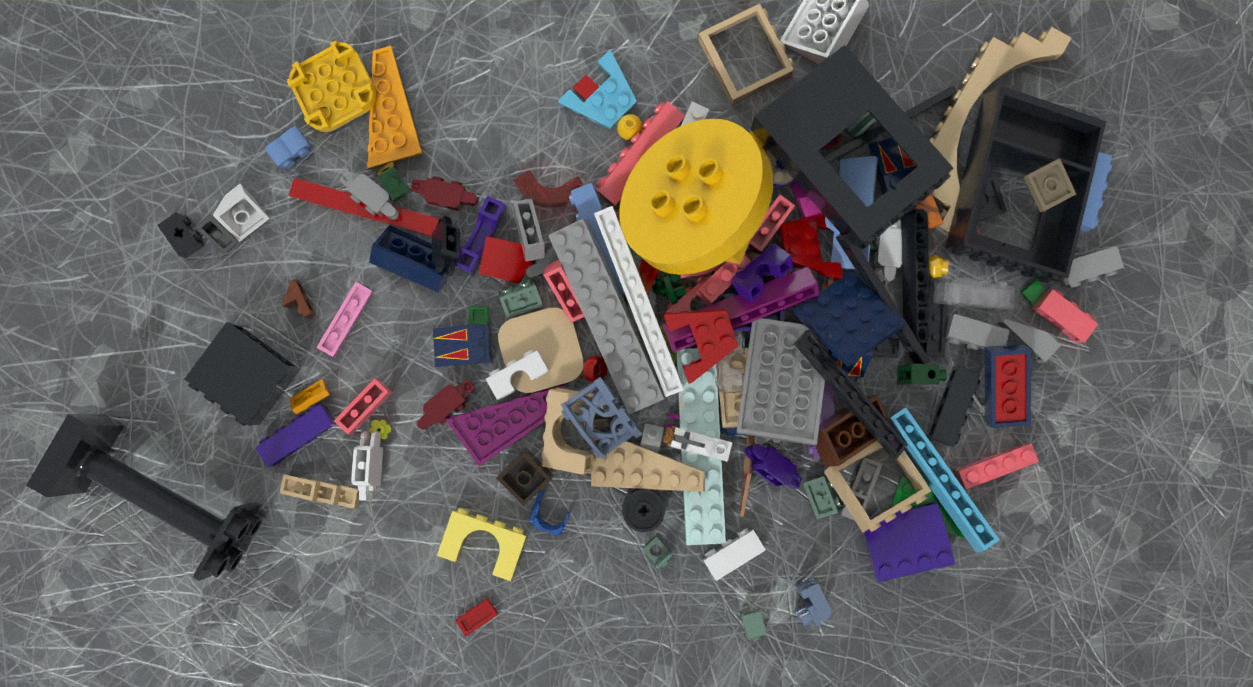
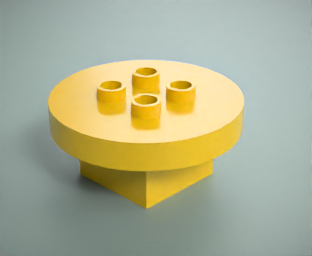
M703 119L690 122L672 130L655 142L643 154L627 179L621 197L619 215L620 226L625 240L646 262L654 268L670 274L698 273L711 269L724 261L741 264L750 239L763 222L771 202L773 171L769 158L748 131L738 124L727 120Z

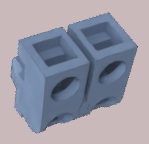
M810 577L795 585L797 592L803 599H806L802 601L804 606L795 611L804 627L811 623L818 626L822 624L821 621L830 618L831 608L817 581Z

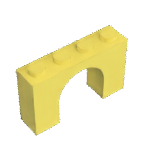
M463 508L453 510L437 556L456 562L459 559L464 541L471 532L476 530L488 531L496 537L500 547L499 556L492 575L511 581L528 534H525L524 530L518 527H513V529L505 527L506 523L495 520L494 523L487 521L488 517L480 514L476 516L470 515V511Z

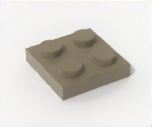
M1056 159L1024 176L1040 212L1046 211L1076 195L1060 159Z

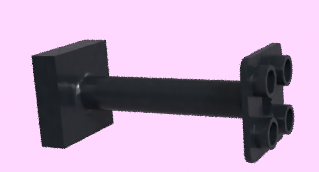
M67 414L26 484L27 487L45 497L86 493L93 481L208 546V550L193 576L197 581L211 576L217 578L224 570L232 572L237 567L244 554L243 551L238 549L244 536L251 538L262 524L263 517L257 514L261 504L253 502L235 506L223 520L108 455L125 425L105 414Z

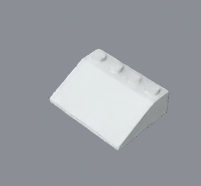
M803 0L780 41L783 42L785 47L820 65L842 46H847L869 7L868 0Z

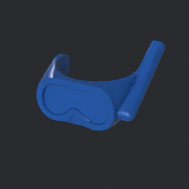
M539 491L529 517V522L533 523V527L536 529L547 531L553 535H561L571 512L568 511L565 521L559 525L545 523L539 515L543 492Z

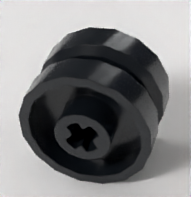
M635 489L624 499L622 507L623 519L635 531H652L659 527L664 519V502L660 495L652 489ZM642 506H646L647 511L645 513L640 512Z

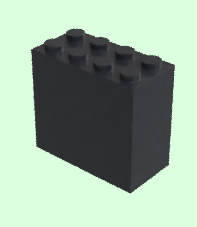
M226 322L184 379L189 382L188 386L204 393L205 399L211 403L216 402L219 404V409L224 413L234 415L236 417L235 420L239 424L252 426L261 424L298 374L300 368L241 325Z

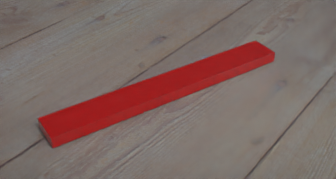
M297 178L293 179L288 195L292 198L431 237L432 232L440 221L439 218L396 206L393 207L399 211V217L395 220L388 218L384 214L379 216L376 213L373 216L364 209L367 205L363 202L358 204L350 198L352 194Z

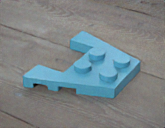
M609 50L598 61V65L610 77L585 102H582L569 89L558 100V103L608 129H612L619 119L637 104V100L612 52Z

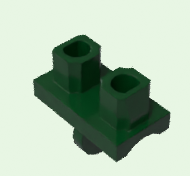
M662 271L664 281H661L660 278L656 279L652 290L655 294H660L661 297L666 296L665 292L668 291L672 305L678 303V297L686 295L683 282L672 285L673 282L681 280V276Z

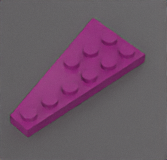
M562 384L446 418V421L478 466H481L545 422V414L547 412L546 397L549 390L567 388Z

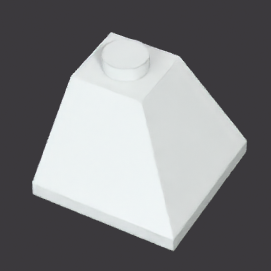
M241 184L224 196L213 214L239 242L269 219L254 197Z

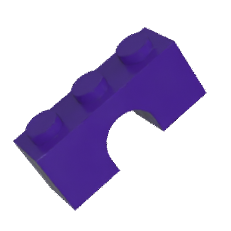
M773 244L731 278L734 291L751 303L765 291L761 277L773 275L780 279L793 268L791 255L776 244Z

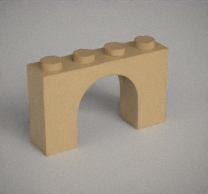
M562 388L551 389L546 397L547 412L545 414L546 427L543 434L544 450L541 454L542 466L582 475L592 472L594 453L569 446L561 432V425L564 419L561 412L564 409L561 404L578 394L579 391ZM589 393L586 397L591 400L594 394ZM581 399L571 407L575 413L581 414L582 410L579 409L578 405H584L587 409L589 405Z

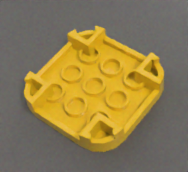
M330 42L331 46L301 63L296 61L291 65L293 68L289 79H287L288 86L294 92L305 116L304 120L306 123L320 132H330L369 111L376 102V89L358 52L347 43Z

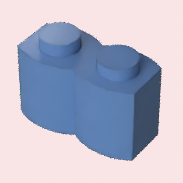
M294 126L266 146L265 150L279 168L288 169L295 164L294 161L298 157L302 158L308 155L312 145L300 129Z

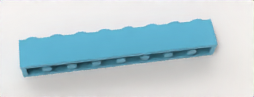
M907 408L890 417L889 421L893 429L907 444L904 451L976 553L985 551L997 543L999 538Z

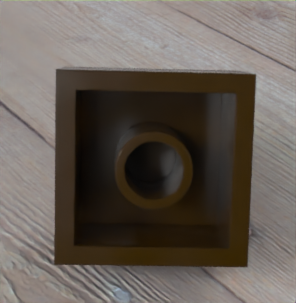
M526 447L498 474L496 479L524 506L552 480L553 474L546 467H543L542 463Z

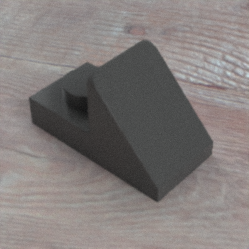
M211 214L195 226L223 254L238 242Z

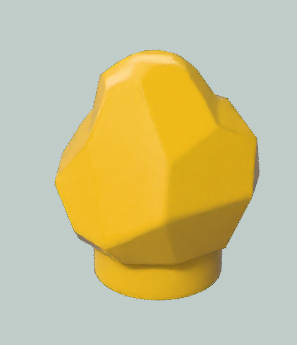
M938 255L930 256L929 275L933 278L942 277V274L948 275L949 259H943V257Z

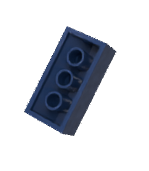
M389 225L372 245L369 259L371 264L438 293L448 280L449 276L446 274L445 267L440 273L435 271V264L432 263V243Z

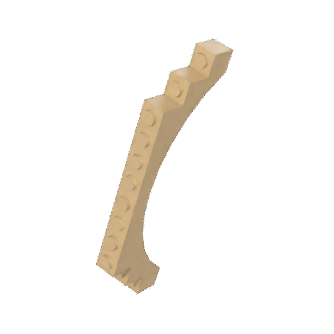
M1051 27L1047 32L1043 31L1038 40L1022 32L1018 37L1014 36L1009 45L995 37L989 42H984L980 49L982 54L979 58L976 57L971 65L973 70L970 74L967 73L962 81L964 86L961 90L958 89L952 98L955 102L952 106L949 105L943 116H945L943 123L939 122L934 132H936L934 139H929L954 168L949 173L951 177L941 187L932 192L935 203L944 208L940 212L943 224L939 226L947 232L950 231L960 191L957 174V148L961 129L973 104L992 82L1008 72L1028 64L1059 58L1065 51L1071 37Z

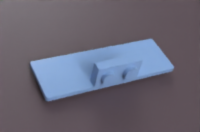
M870 156L841 159L839 176L865 206H870L874 203L878 158ZM825 216L826 227L834 231L831 262L841 263V269H855L836 239V236L840 234L839 231ZM870 244L865 249L860 247L868 262Z

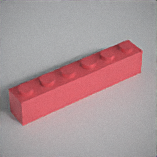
M669 101L663 104L660 102L654 109L655 115L643 123L642 127L644 129L641 133L637 132L632 137L630 147H625L619 154L620 160L617 163L613 162L607 170L609 174L606 178L602 177L595 185L598 187L596 189L598 195L611 206H615L621 199L627 179L643 154L660 138L674 130L685 117Z

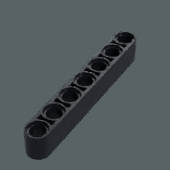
M915 209L901 217L903 318L918 342L925 343L930 338L928 215L924 209Z

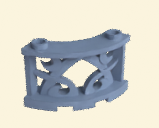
M601 377L571 399L562 403L561 406L564 410L561 412L567 421L571 419L578 431L592 447L591 450L594 455L605 460L607 459L606 454L631 437L638 438L643 433L627 411L616 405L619 403L618 399ZM598 388L591 400L586 397V395ZM582 399L589 406L587 409L584 405H578L582 413L577 414L571 406ZM604 405L609 406L607 410H601L598 408V406H600L602 409ZM595 412L603 417L616 415L610 425L611 432L593 431Z

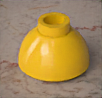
M626 114L619 119L617 132L623 139L631 140L637 132L640 134L643 130L642 121L634 114Z

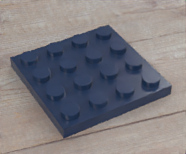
M852 271L842 276L843 279L836 280L820 291L818 296L810 298L796 307L793 312L847 367L902 329L906 324V321L886 305L870 288L865 286L863 281Z

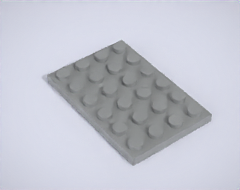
M764 318L752 322L736 433L817 445L825 380L794 345L804 331L809 330L804 324ZM811 331V333L829 352V348Z

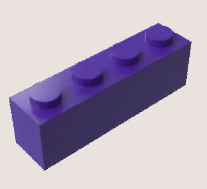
M314 404L307 409L308 413L303 416L301 414L296 416L287 427L284 425L278 428L274 436L271 438L267 436L259 441L260 445L255 449L267 467H274L336 425L335 419L326 405Z

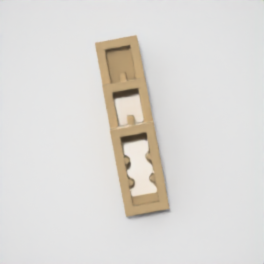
M287 474L283 475L280 489L281 494L358 509L360 500L357 488Z

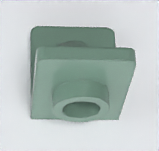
M655 537L643 548V551L655 563L657 569L661 566L664 568L671 561V552L658 537ZM655 544L659 545L662 549L658 556H654L650 552L651 546Z

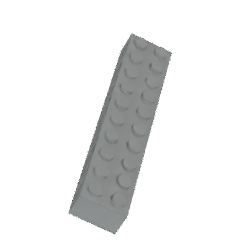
M581 219L548 235L628 414L664 400L666 397L648 351L589 220Z

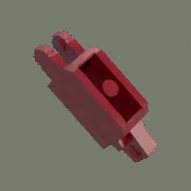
M433 176V179H413L410 190L423 196L424 200L430 205L458 211L462 209L463 204L468 206L478 204L477 195L467 191L461 182L451 181V183L444 182L443 178Z
M467 379L457 386L447 385L423 405L425 414L420 420L418 419L416 423L417 428L425 430L433 424H441L442 426L446 424V418H449L455 411L459 413L466 407L464 403L468 401L467 398L475 390V386Z

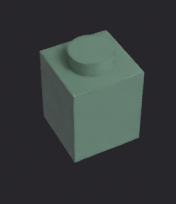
M759 608L740 613L747 639L757 641L762 639L763 635H767Z

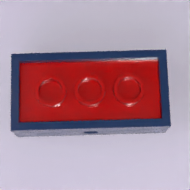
M1024 344L984 347L985 422L991 428L1031 425V349Z

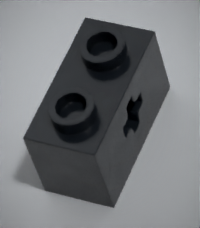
M175 212L157 226L178 256L186 259L205 245L201 241L203 239L201 234L191 227L192 222L188 216Z

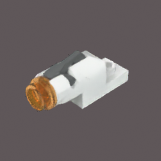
M674 426L672 428L667 427L663 440L664 443H668L667 446L726 462L732 447V442Z

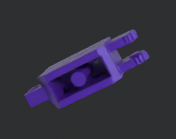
M760 444L745 448V455L753 461L751 466L756 474L774 487L787 485L793 489L799 488L802 478L796 473L797 466L789 458L778 453L776 448L771 446L763 447Z

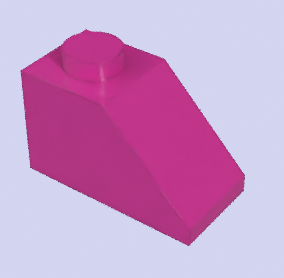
M797 183L790 185L801 219L822 214L820 209Z

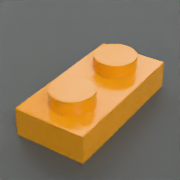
M321 379L289 398L292 411L297 415L330 395L326 382Z

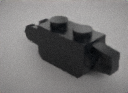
M444 215L436 229L432 232V263L435 264L436 272H442L445 267L446 274L452 276L455 271V262L460 255V229L453 227L451 218Z

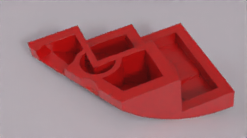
M486 236L479 275L519 284L524 278L526 270L536 260L525 261L520 243Z

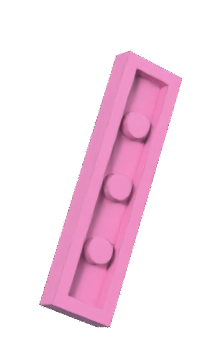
M355 282L316 348L335 357L374 292Z

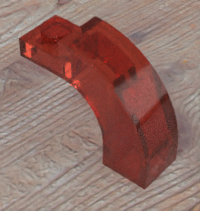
M530 170L514 179L516 186L525 198H532L534 204L547 208L560 207L570 203L568 196L571 194L570 191L583 186L581 179L577 176L558 188H546L536 181Z

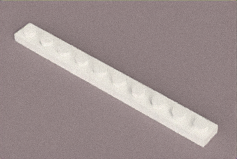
M611 206L598 211L594 215L664 395L667 397L684 390L627 241L622 233L615 210Z

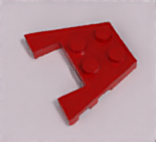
M823 213L781 224L779 227L781 247L791 255L793 266L801 269L808 267L810 270L817 272V275L832 277L834 281L843 279L841 263L822 262L817 229L831 230L826 227L825 215Z
M725 309L663 313L670 332L689 325L701 359L682 366L689 384L693 383L738 347Z

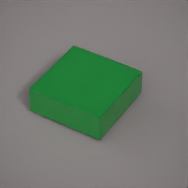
M1036 280L1025 288L1021 294L1033 307L1045 292V289Z
M469 306V325L489 324V306Z

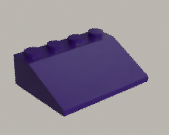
M937 502L911 508L903 514L901 511L895 513L897 517L888 523L883 520L880 522L881 527L873 532L868 529L864 532L873 573L877 582L955 565L952 547Z

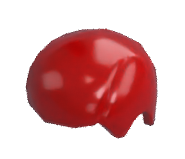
M591 356L583 365V376L590 383H594L599 377L605 381L604 377L607 374L608 367L603 356Z

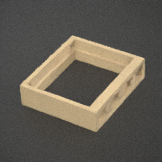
M760 4L714 25L698 35V41L731 105L790 77L794 71L792 59L787 57L783 42H779L776 36L777 30L775 26L770 24L768 20L769 15L765 8L762 9ZM756 15L783 69L737 91L710 37Z
M878 441L840 466H830L824 471L862 532L868 529L873 532L881 527L880 522L885 520L888 523L897 517L895 513L901 511L903 514L912 508L910 504L916 502L918 505L926 500V494L931 492V489L906 452L903 451L898 459L895 460L917 493L870 520L840 471L882 448Z

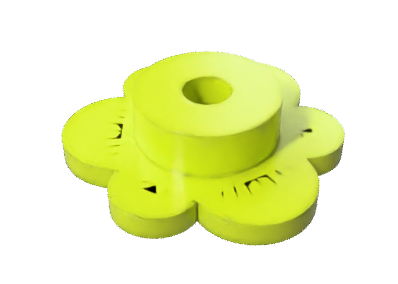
M373 420L369 433L372 434L380 428V437L387 439L388 434L391 432V426L387 425L385 420Z

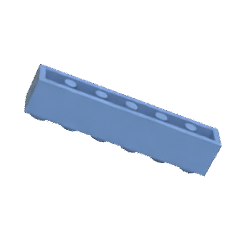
M594 183L571 190L569 199L572 206L577 208V220H589L622 295H626L594 213L603 210Z

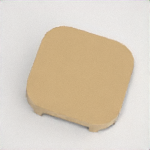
M557 307L547 308L512 318L500 327L498 342L504 364L514 359L516 361L523 359V354L533 349L534 352L539 351L550 371L534 381L530 379L526 372H517L512 378V383L516 390L526 394L572 382L581 375L584 365L583 355L574 324L570 322L563 309Z

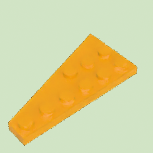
M387 46L374 50L372 56V82L377 96L369 115L368 170L384 166L391 161L398 162L423 154L392 46Z

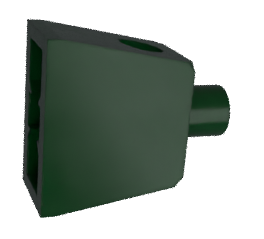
M393 161L376 170L377 177L392 200L398 201L412 192Z
M908 364L897 366V385H937L940 381H946L947 379L946 370L939 369V365Z

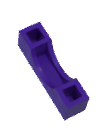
M490 196L486 197L479 211L476 226L467 243L461 248L459 258L455 262V267L474 276L482 259L486 236H494L507 209L504 203Z

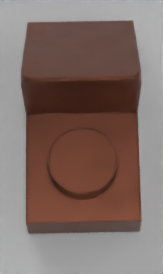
M296 279L291 280L282 306L288 308L298 303L296 308L301 316L303 315L307 318L315 316L316 314L301 282Z

